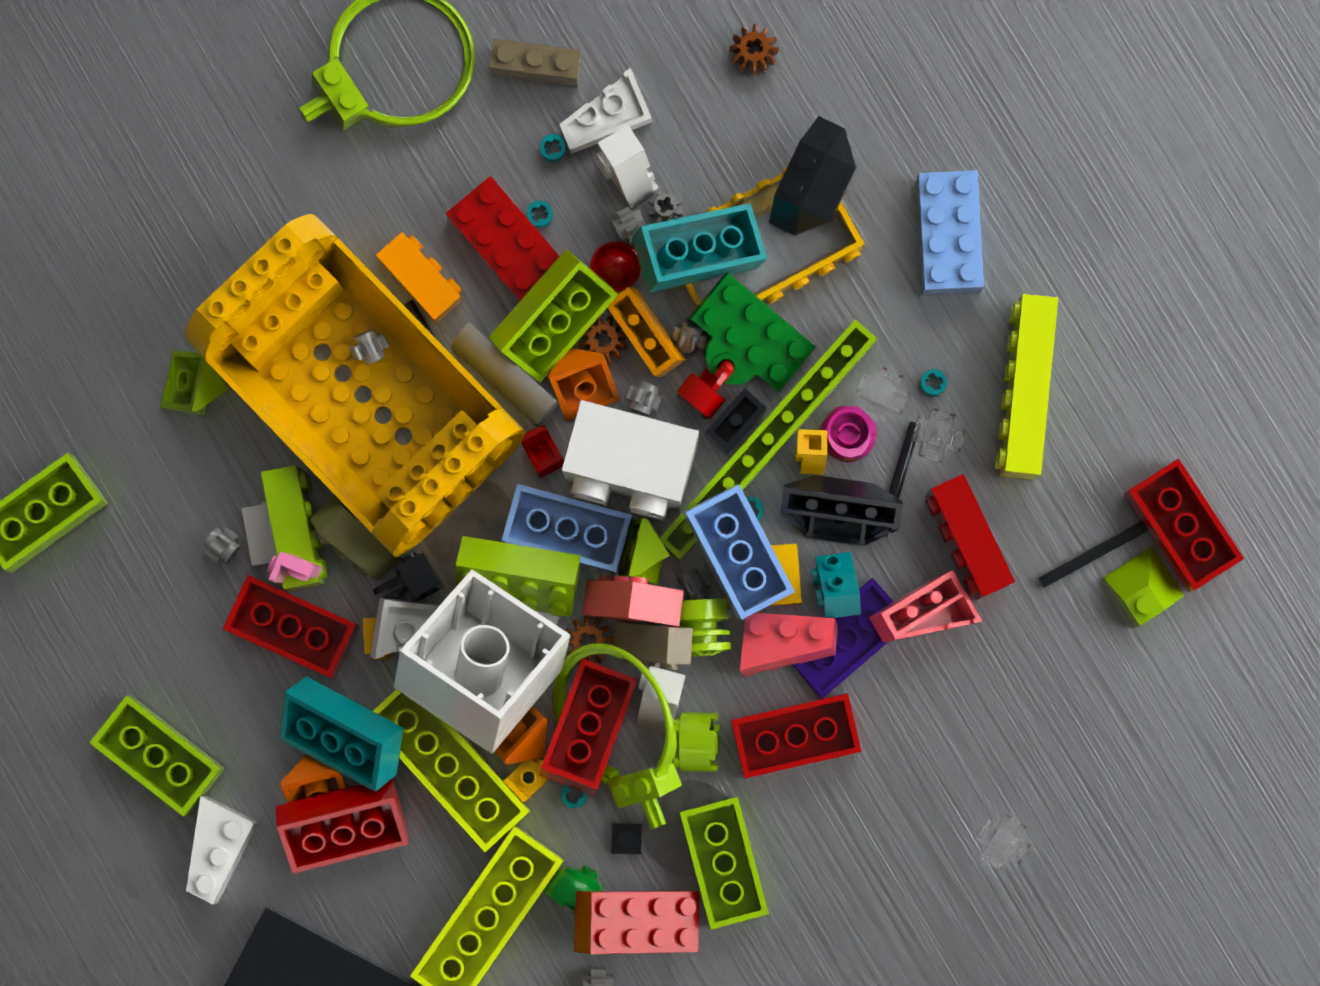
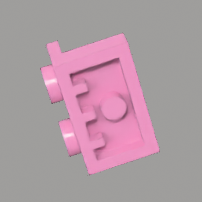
M280 552L278 557L275 555L272 557L267 572L270 573L269 580L276 583H283L287 574L297 579L308 581L309 577L318 578L322 567L293 554Z

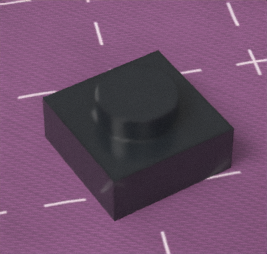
M612 823L611 854H641L642 824Z

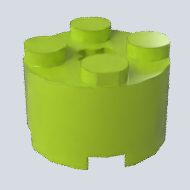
M682 712L681 716H677V720H674L676 738H679V746H677L674 756L675 768H680L682 772H718L719 763H713L716 760V754H720V724H714V721L719 719L718 712Z

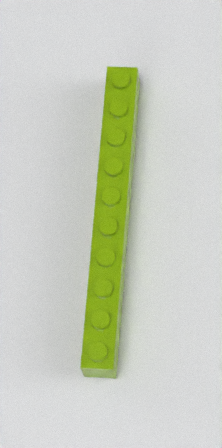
M855 319L684 511L734 485H740L742 491H744L872 348L878 338ZM683 513L660 537L666 550L679 562L698 543Z

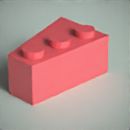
M953 570L935 576L869 617L883 643L982 622Z
M599 575V580H587L582 615L610 620L645 621L650 624L660 623L679 626L684 591L647 584L648 579L642 577Z
M754 613L746 617L740 672L744 677H748L755 673L767 670L773 671L781 669L780 667L795 663L801 664L835 655L838 625L835 618Z

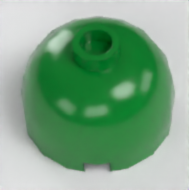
M583 865L582 869L569 866L557 871L545 887L544 892L563 908L566 905L574 910L572 913L575 914L576 891L604 890V888L597 880L599 874L592 868Z

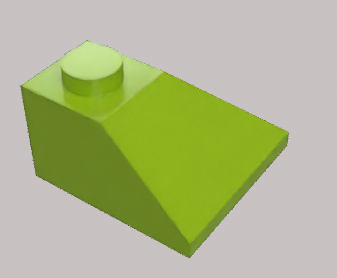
M1153 546L1102 578L1134 627L1143 625L1185 596Z

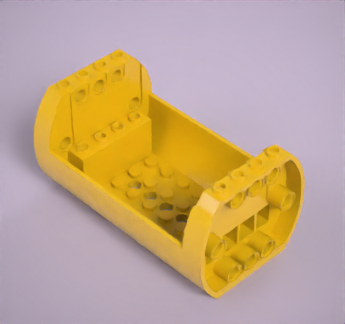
M306 214L285 224L195 310L185 329L184 337L186 341L394 557L407 553L426 539L509 459L525 436V430L315 214ZM374 329L376 335L384 334L389 347L383 349L384 358L364 365L362 359L359 361L354 360L349 347L355 345L354 336ZM321 345H326L331 349V355L325 361H320L315 357V350ZM341 366H347L351 370V377L345 382H340L335 378V372ZM361 387H367L371 390V398L365 403L358 402L355 398L356 391ZM381 408H388L392 414L390 421L385 424L378 423L375 418L376 412ZM401 429H408L412 433V439L406 445H401L396 441V434Z

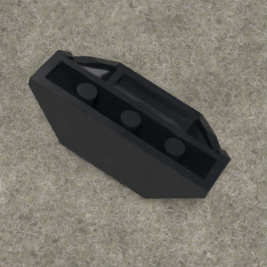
M820 116L817 117L799 141L773 199L769 224L796 236L832 221L857 168L846 128Z
M813 475L784 485L780 513L807 538L865 546L890 532L893 533L898 530L903 501L874 483Z

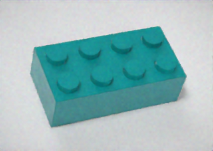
M751 203L641 226L632 237L648 293L722 277L726 272L732 275L755 270L767 259Z
M306 676L284 693L279 739L376 792L397 775L404 728Z

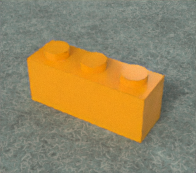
M401 232L378 252L376 256L433 321L438 324L463 301L459 295L462 289L452 278L446 280L439 273L443 268L432 256L427 259L420 252L423 246L413 235L407 237Z
M628 287L619 293L608 306V309L655 377H664L686 361L638 288Z

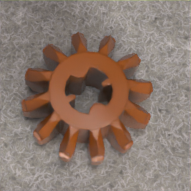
M754 24L751 33H749L746 27H742V36L733 35L732 40L736 44L730 45L729 52L735 54L731 60L733 64L742 62L739 71L744 72L748 66L751 67L750 74L755 75L756 67H759L765 73L767 72L766 63L775 65L776 59L772 55L779 54V48L772 46L777 42L776 36L766 38L769 33L768 28H764L761 33H758V25ZM759 46V52L755 51L753 55L749 53V47Z
M599 316L596 320L597 325L594 326L592 324L588 329L590 332H585L581 336V338L587 340L580 342L579 348H589L587 351L603 353L607 364L611 365L610 355L620 360L622 356L616 349L627 350V344L620 341L628 337L625 332L617 333L621 330L618 323L611 327L612 316L607 317L605 324H602L601 317ZM601 334H607L608 340L611 343L609 345L605 343V347H600L596 338L598 336L602 338Z
M584 616L585 626L582 627L579 621L575 619L572 622L578 630L576 632L569 628L565 630V632L573 636V640L569 639L568 646L574 645V648L566 653L567 656L581 647L580 641H583L581 636L585 633L588 636H596L597 641H593L594 644L613 642L612 636H602L610 630L608 625L600 630L597 629L601 623V619L598 617L595 619L593 626H590L589 616ZM600 654L587 656V660L593 662L592 656L594 655L600 663L604 661Z

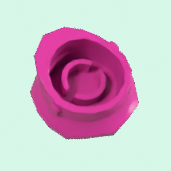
M859 406L836 407L821 424V430L827 431V452L830 456L847 463L857 461L867 456L875 444L877 436L876 424Z

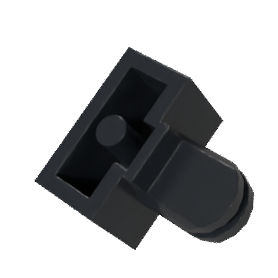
M414 551L400 559L402 564L397 566L398 570L395 571L396 577L381 584L372 591L375 596H378L401 583L402 587L382 598L397 599L407 593L411 601L416 602L425 599L445 586L428 556L423 552L419 554Z

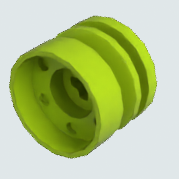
M728 599L682 601L679 625L681 627L693 628L691 657L714 656L720 652L731 650V642H717V637L730 635V630L716 628V622L729 619Z

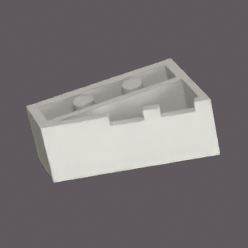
M628 124L598 142L599 153L596 154L598 157V168L606 181L612 179L630 209L657 194V190L660 189L654 181L655 176L652 171L649 173L647 170L650 167V163L645 150Z
M650 666L649 671L664 693L674 722L686 675ZM642 674L638 688L643 691L636 726L665 734V720L660 702L651 684Z
M200 796L186 891L211 904L218 903L259 822L207 796Z

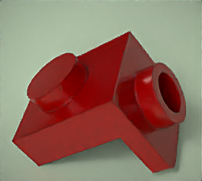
M545 425L531 429L525 434L521 444L540 479L563 467L564 459Z

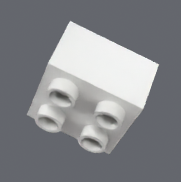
M581 400L562 468L566 482L573 483L570 492L573 494L572 498L607 507L610 493L631 499L629 506L631 514L649 520L664 522L668 509L679 512L681 510L698 446L699 431Z
M471 569L400 650L394 688L493 754L561 672L571 635Z

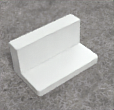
M264 501L261 505L242 508L251 565L253 567L269 564L274 555L277 556L267 502Z

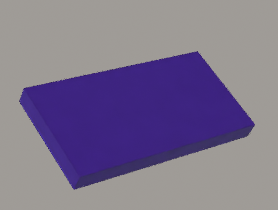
M871 578L859 589L861 614L835 618L838 625L836 654L801 664H791L820 699H823L888 643H883L869 617L893 603V600L874 578Z

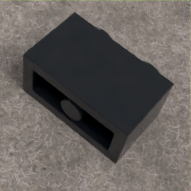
M744 388L705 431V436L727 455L763 416L767 407Z

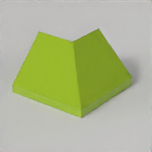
M173 351L160 408L205 417L208 404L226 392L227 388L221 376L198 352Z
M638 518L632 520L618 576L647 578V583L658 585L663 559L668 557L669 553L648 519Z

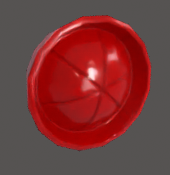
M620 241L607 242L601 245L594 252L590 262V268L615 291H624L626 288L631 287L638 280L641 272L636 250L629 244Z

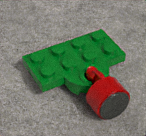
M726 272L689 316L693 322L710 335L703 350L706 368L698 377L691 373L676 391L678 393L676 396L705 420L707 418L711 419L726 401L716 392L722 383L739 385L748 382L757 374L779 392L816 346L731 274Z

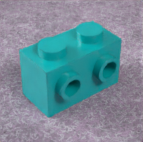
M851 552L815 556L816 569H811L813 587H819V590H815L816 603L818 608L823 607L825 618L860 615V591Z

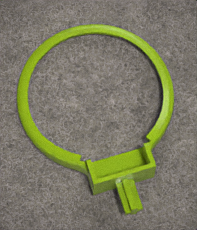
M355 0L344 10L334 26L329 44L328 63L312 72L311 84L319 96L298 108L303 120L309 123L330 111L344 131L362 119L384 127L403 128L423 124L443 115L464 95L474 70V44L465 21L455 8L445 0H420L442 12L457 30L464 51L463 72L454 92L437 108L416 116H390L372 110V112L367 110L369 105L339 62L340 44L349 23L365 7L380 1Z
M597 643L582 646L565 658L562 670L554 680L552 706L556 726L565 704V690L569 675L581 659L593 654H608L620 659L625 658L635 665L649 681L660 702L665 720L664 748L657 760L658 765L654 770L648 768L622 776L619 775V769L607 764L601 782L609 786L617 808L641 802L650 828L655 829L666 824L657 798L682 786L676 768L671 763L676 753L677 740L672 715L664 693L651 672L632 654L608 644Z

